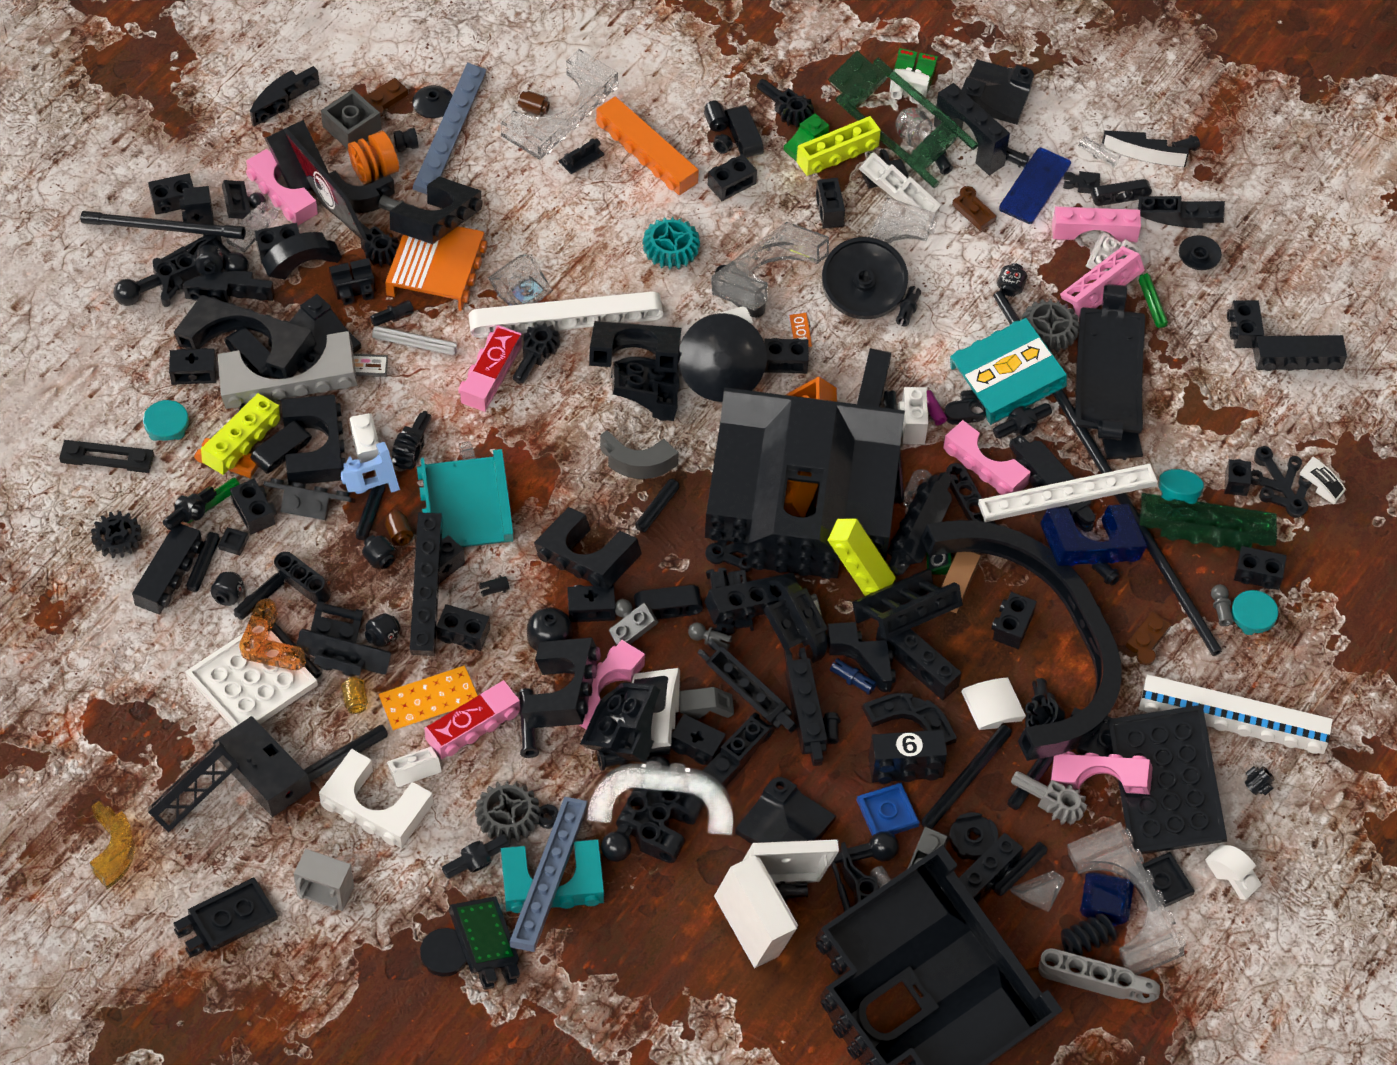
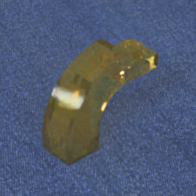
M98 801L91 806L94 818L111 835V839L107 848L89 863L92 873L108 890L128 871L134 857L135 843L125 814L121 811L116 815L110 806L107 805L105 807Z

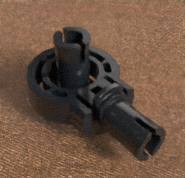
M1043 678L1036 679V684L1034 680L1032 682L1034 696L1025 707V712L1027 713L1025 719L1026 727L1064 720V708L1056 702L1054 694L1048 693L1047 681Z

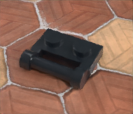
M317 600L310 631L356 643L363 610L356 609L354 611L325 604V601ZM323 612L352 619L353 624L321 617Z

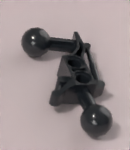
M203 235L161 259L154 258L153 275L137 282L131 279H121L115 284L113 295L120 305L130 306L138 302L141 293L160 286L162 290V305L164 307L170 306V300L177 290L183 289L184 282L200 276L195 267V257L197 251L204 245H214L221 249L224 254L223 272L248 271L249 262L243 254L238 252L231 253L223 245L221 236Z
M879 831L872 836L869 843L847 848L845 842L841 843L840 853L836 855L831 865L844 912L851 907L836 864L841 863L843 879L853 891L855 904H857L878 889L877 877L864 875L852 862L870 857L880 862L890 861L899 851V843L894 834L888 831ZM862 890H868V891H870L871 893H870V894H864V893H862L861 891H862Z

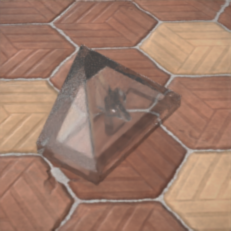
M1051 871L1010 889L1013 894L1022 900L1049 912L1064 883V878L1055 871Z

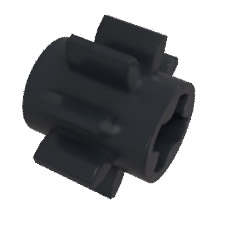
M1253 766L1246 772L1248 777L1245 784L1253 794L1267 795L1274 789L1271 785L1275 780L1274 776L1266 767L1262 766L1259 769V767Z

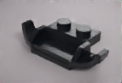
M778 577L769 581L771 586L775 585L779 588L782 595L778 597L779 602L764 609V612L784 650H788L801 643L804 647L810 645L813 652L812 663L821 660L827 650L828 639L826 630L828 628L806 588L803 589L797 582L787 577Z

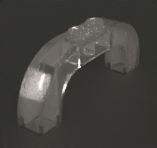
M647 761L646 764L635 763L617 767L606 774L597 784L588 807L587 821L611 823L615 799L620 793L629 788L687 792L697 795L705 802L709 811L708 833L732 835L733 806L722 784L703 771L685 768V765L673 763L671 766H661L660 762Z

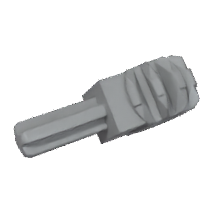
M1016 771L1012 777V784L1040 798L1038 807L1044 809L1047 813H1053L1052 820L1060 819L1061 825L1066 821L1071 825L1076 820H1081L1083 813L1087 809V805L1084 803L1086 796H1080V789L1073 790L1071 784L1065 787L1063 784L1051 780L1047 787L1019 771Z

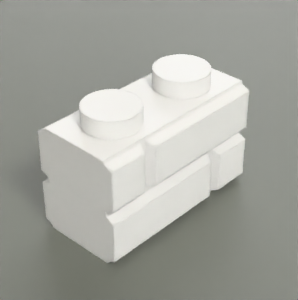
M372 414L352 416L350 418V427L357 458L360 460V463L373 460L378 455L376 444L379 442Z

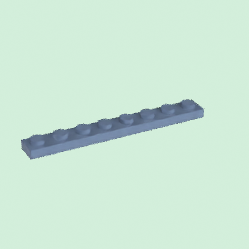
M467 62L413 184V190L427 195V185L439 176H442L487 69Z
M564 797L510 939L511 948L535 952L574 842L586 814L588 801Z

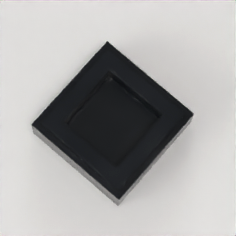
M227 527L218 544L219 550L240 556L249 539V535L246 532Z

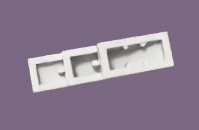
M875 152L871 153L858 168L890 196L927 221L941 206L913 178L905 177L894 165L891 164L889 166Z

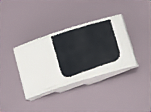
M674 668L636 673L633 676L632 683L655 685L660 689L652 717L651 739L654 741L652 748L671 746L672 729H675V712H679L680 669Z

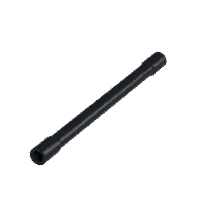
M82 211L80 216L81 223L104 224L223 236L225 238L242 240L246 235V229L243 226H222L103 214L93 211Z

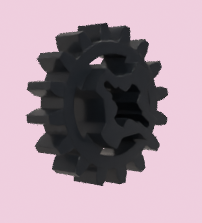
M119 511L114 516L112 512H109L108 518L102 515L100 516L101 522H94L95 528L91 529L92 543L95 545L97 552L102 551L104 557L110 553L113 559L116 554L123 558L124 552L127 551L129 554H132V547H139L138 541L142 540L141 527L138 525L136 518L131 519L130 513L122 516L121 511Z

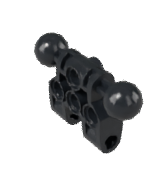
M654 755L649 757L642 766V773L645 779L643 782H637L631 795L628 797L616 821L617 831L608 833L602 840L601 850L604 857L609 861L619 862L628 857L632 849L629 837L632 835L636 837V842L641 852L662 861L674 863L685 843V838L668 828L669 820L676 819L686 824H695L705 805V800L700 795L675 783H669L657 788L656 786L665 784L670 779L672 767L669 760L664 756ZM665 797H671L673 800H666ZM638 806V807H640V808H642V809L636 810V809H633L632 807ZM661 816L664 819L659 820L654 817ZM645 835H650V836H652L653 838H652V839H647V838H645L644 836H645Z

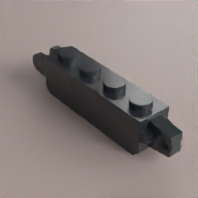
M1021 435L1010 440L1009 447L1015 454L1016 461L1031 472L1029 480L1033 487L1036 488L1075 479L1042 441L1035 440L1030 443ZM1091 500L1055 507L1059 516L1070 525L1075 523L1083 532H1091L1093 530V522H1095L1096 515L1090 509Z
M948 472L940 473L939 476L936 474L932 475L927 482H923L918 486L917 493L909 504L908 511L900 522V527L892 538L891 545L887 551L891 556L888 567L895 575H902L909 565L923 561L927 553L921 540L927 524L942 522L952 501L951 494L948 491L952 480Z
M710 638L707 643L716 652L709 657L704 650L700 649L697 652L698 655L775 729H779L783 725L792 734L798 726L789 718L793 713L787 705L723 646L720 647Z
M799 648V660H793L792 653L788 649L784 651L786 661L785 675L795 724L798 726L796 730L801 753L810 754L812 765L820 766L823 764L822 752H826L827 736L810 658H807L805 648Z

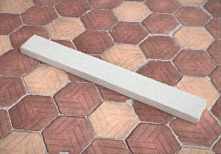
M1145 464L979 499L978 505L984 521L989 522L1157 486L1158 481L1151 464Z

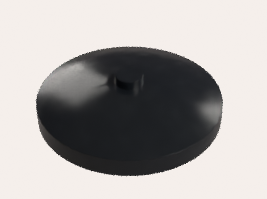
M857 237L840 243L829 253L823 265L822 287L828 301L841 313L856 319H876L892 312L903 300L908 285V270L900 253L888 243L872 237Z
M717 313L701 318L687 330L680 343L678 361L685 382L695 393L711 401L723 402L724 387L752 391L759 384L766 369L767 352L763 338L750 322L734 314Z

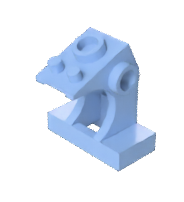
M385 442L376 444L378 455L373 460L360 463V460H352L349 457L347 462L344 463V470L341 471V480L343 484H346L348 492L361 494L370 488L386 483L391 492L400 490ZM375 470L377 476L363 479V473Z

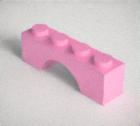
M268 149L246 160V174L248 178L258 184L260 191L270 197L273 205L283 211L288 221L291 220L293 223L300 225L318 214L316 200L305 188L289 189L277 183L281 172L272 153Z
M1055 207L1052 220L1053 239L1074 240L1084 232L1101 230L1110 233L1119 242L1125 239L1129 242H1138L1141 229L1140 210Z
M964 420L945 435L943 446L945 451L962 462L964 467L971 469L979 475L982 481L988 482L999 494L1003 495L1022 491L1028 485L1031 472L1015 459L998 462L985 457L978 448L980 433Z
M623 640L609 650L603 663L599 662L596 666V678H593L592 695L589 696L588 713L585 714L583 724L579 726L587 729L594 711L601 701L599 694L606 685L615 681L632 682L634 674L639 673L645 666V654Z
M1065 752L1054 756L1051 780L1063 784L1065 787L1071 784L1072 789L1077 790L1087 778L1095 774L1104 773L1119 779L1126 793L1150 795L1153 767L1150 759L1143 756L1123 758L1121 755L1111 754L1109 757H1102L1095 753L1076 755L1073 752Z

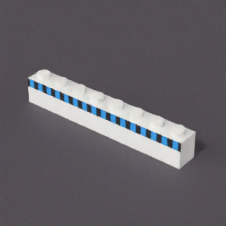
M1148 674L1146 676L1139 704V710H1143L1146 713L1203 705L1206 726L1213 727L1219 731H1230L1244 737L1259 738L1264 742H1275L1289 748L1296 747L1314 754H1324L1329 743L1333 720L1331 718Z

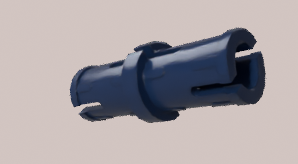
M839 658L835 660L836 664L833 662L830 671L845 679L848 685L852 686L853 684L868 695L872 693L871 690L874 691L877 682L860 673L861 670L857 667L852 668Z

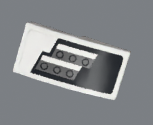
M1315 457L1309 460L1299 474L1318 487L1316 493L1332 504H1335L1346 490L1337 476Z

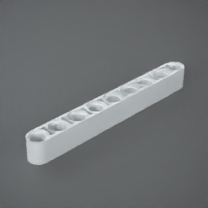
M643 292L472 310L468 316L471 335L476 338L488 337L490 332H494L497 325L524 334L527 333L528 326L534 328L535 323L540 326L544 322L547 324V327L553 325L556 331L593 327L594 321L616 323L655 321L663 316V308L659 293Z

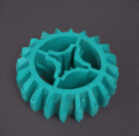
M672 216L671 220H667L665 217L662 221L656 219L655 224H650L644 232L643 251L644 254H647L648 260H652L654 265L659 263L661 269L664 266H668L670 270L672 266H676L679 270L681 265L687 267L688 262H693L695 257H697L700 248V236L696 232L695 226H690L689 221L683 223L682 218L675 220Z

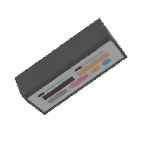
M354 354L356 376L387 377L388 355Z

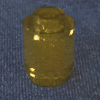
M357 677L346 679L341 685L345 708L351 714L364 712L368 704L365 682Z

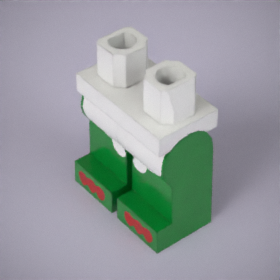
M899 48L897 61L891 77V98L899 100L902 99V95L909 96L910 101L915 104H920L922 100H926L936 72L938 56L920 53L916 65L917 52Z

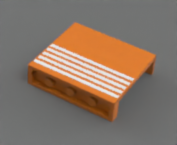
M458 226L433 245L403 235L385 282L386 295L395 297L399 287L458 300V310L462 311L464 303H468L470 298V286L473 287L475 284V272L481 267L482 253L485 254L488 242L485 241L484 231Z

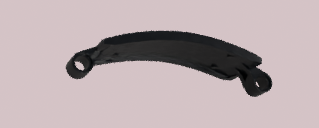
M1107 284L1104 286L1102 309L1081 308L1075 379L1076 427L1098 429V438L1120 441L1123 432L1142 433L1143 429L1142 374L1145 314L1124 312L1127 297V286Z

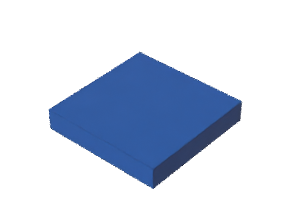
M902 783L857 796L856 801L872 836L879 831L897 834L919 827V820Z

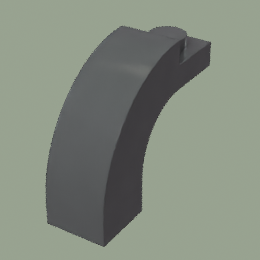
M608 430L600 435V449L604 455L608 456V466L623 476L636 479L654 478L669 472L678 465L679 452L664 438L648 449L633 450L625 447Z

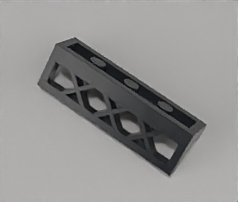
M218 741L148 807V813L169 833L240 764L226 751V747ZM222 755L232 764L226 771H215V762ZM212 765V771H206ZM201 775H212V784L208 788H197V779ZM194 782V788H188ZM183 792H194V801L190 805H179V796ZM177 798L176 805H170ZM166 808H176V818L168 824L160 814Z

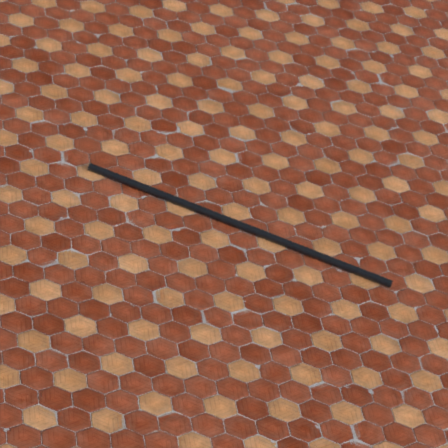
M997 291L993 297L1009 324L1020 321L1003 291ZM1063 389L1053 393V396L1100 473L1112 472L1087 428L1076 427L1075 409ZM1126 493L1114 495L1211 655H1219L1222 652L1220 645Z

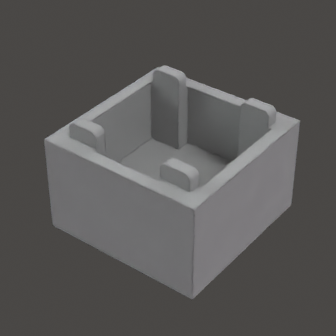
M305 849L293 873L299 899L303 900L306 898L332 907L334 911L337 909L340 911L344 910L354 888L351 864Z

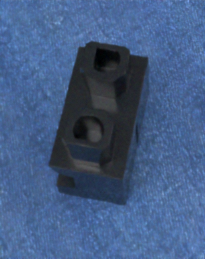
M369 258L350 262L351 274L348 263L329 267L330 280L338 300L341 299L344 305L352 304L355 302L354 296L361 294L364 300L374 299V291H376L375 280Z

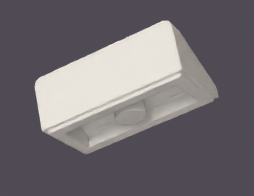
M432 747L387 762L397 787L441 772L439 758Z

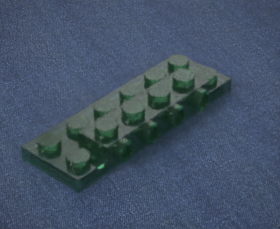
M1142 493L1139 525L1147 528H1160V536L1167 537L1169 540H1188L1192 544L1208 543L1217 548L1227 546L1233 547L1240 551L1241 546L1251 548L1252 543L1262 546L1276 545V513L1199 501L1195 504H1189L1176 499L1168 501L1160 495Z

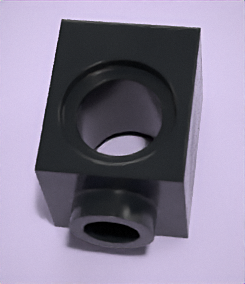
M1229 459L1225 470L1224 494L1247 496L1251 485V462L1241 459Z

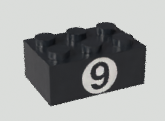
M931 730L872 734L868 756L872 783L887 784L891 781L912 782L918 779L933 781L943 778L947 758L944 731Z

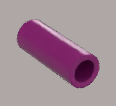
M927 390V410L935 425H942L947 421V417L933 392Z

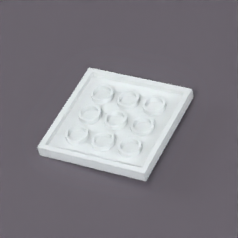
M263 621L185 671L187 678L232 728L250 716H253L259 724H262L318 686L314 676Z

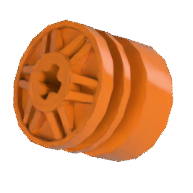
M384 131L369 135L368 144L363 138L359 139L357 143L355 141L348 143V153L352 167L364 185L371 183V179L373 181L379 180V171L384 177L399 172L397 154L391 140Z

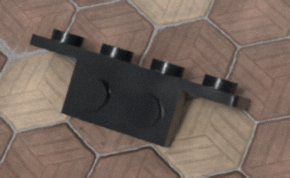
M271 478L270 482H263V486L284 490L280 510L283 513L326 521L330 499L355 503V498L350 497L349 492L337 490L336 494H330L327 488L315 486L314 490L306 489V484L293 482L292 486L284 485V480Z
M306 629L300 630L295 649L297 652L315 656L314 664L319 665L321 669L339 670L344 675L351 677L360 676L363 669L385 675L391 658V652Z

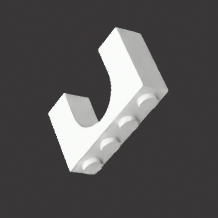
M351 749L320 790L321 805L329 812H337L347 822H355L362 826L367 833H375L382 837L387 844L392 846L395 844L402 848L432 807V792L411 782L401 798L392 807L384 810L365 808L357 801L356 796L373 772L372 760Z

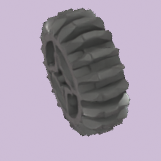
M1051 298L1048 302H1045L1043 299H1041L1040 303L1034 301L1032 306H1028L1026 312L1022 315V319L1027 318L1050 352L1052 349L1057 353L1060 348L1066 350L1068 345L1072 346L1078 336L1080 327L1078 315L1074 314V309H1068V304L1061 305L1060 300L1056 303L1052 302Z
M508 780L502 786L497 781L495 784L496 788L488 786L487 793L482 792L480 800H477V808L475 810L477 825L481 826L483 834L488 832L489 839L495 836L506 835L509 842H511L512 838L519 842L521 835L527 838L529 831L534 832L535 824L539 823L537 813H540V807L538 806L539 800L534 798L533 790L528 791L526 784L519 787L517 781L510 785ZM500 801L498 806L493 807V810L489 811L495 803ZM526 813L524 818L516 823L517 818L522 817V814Z

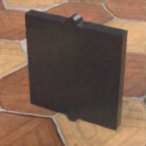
M1123 432L1121 441L1102 439L1106 460H1126L1127 458L1143 457L1138 433Z

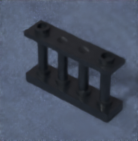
M926 569L852 602L856 623L859 624L870 618L877 620L881 637L884 639L891 638L963 606L960 585L953 582L942 588L935 586L930 569Z

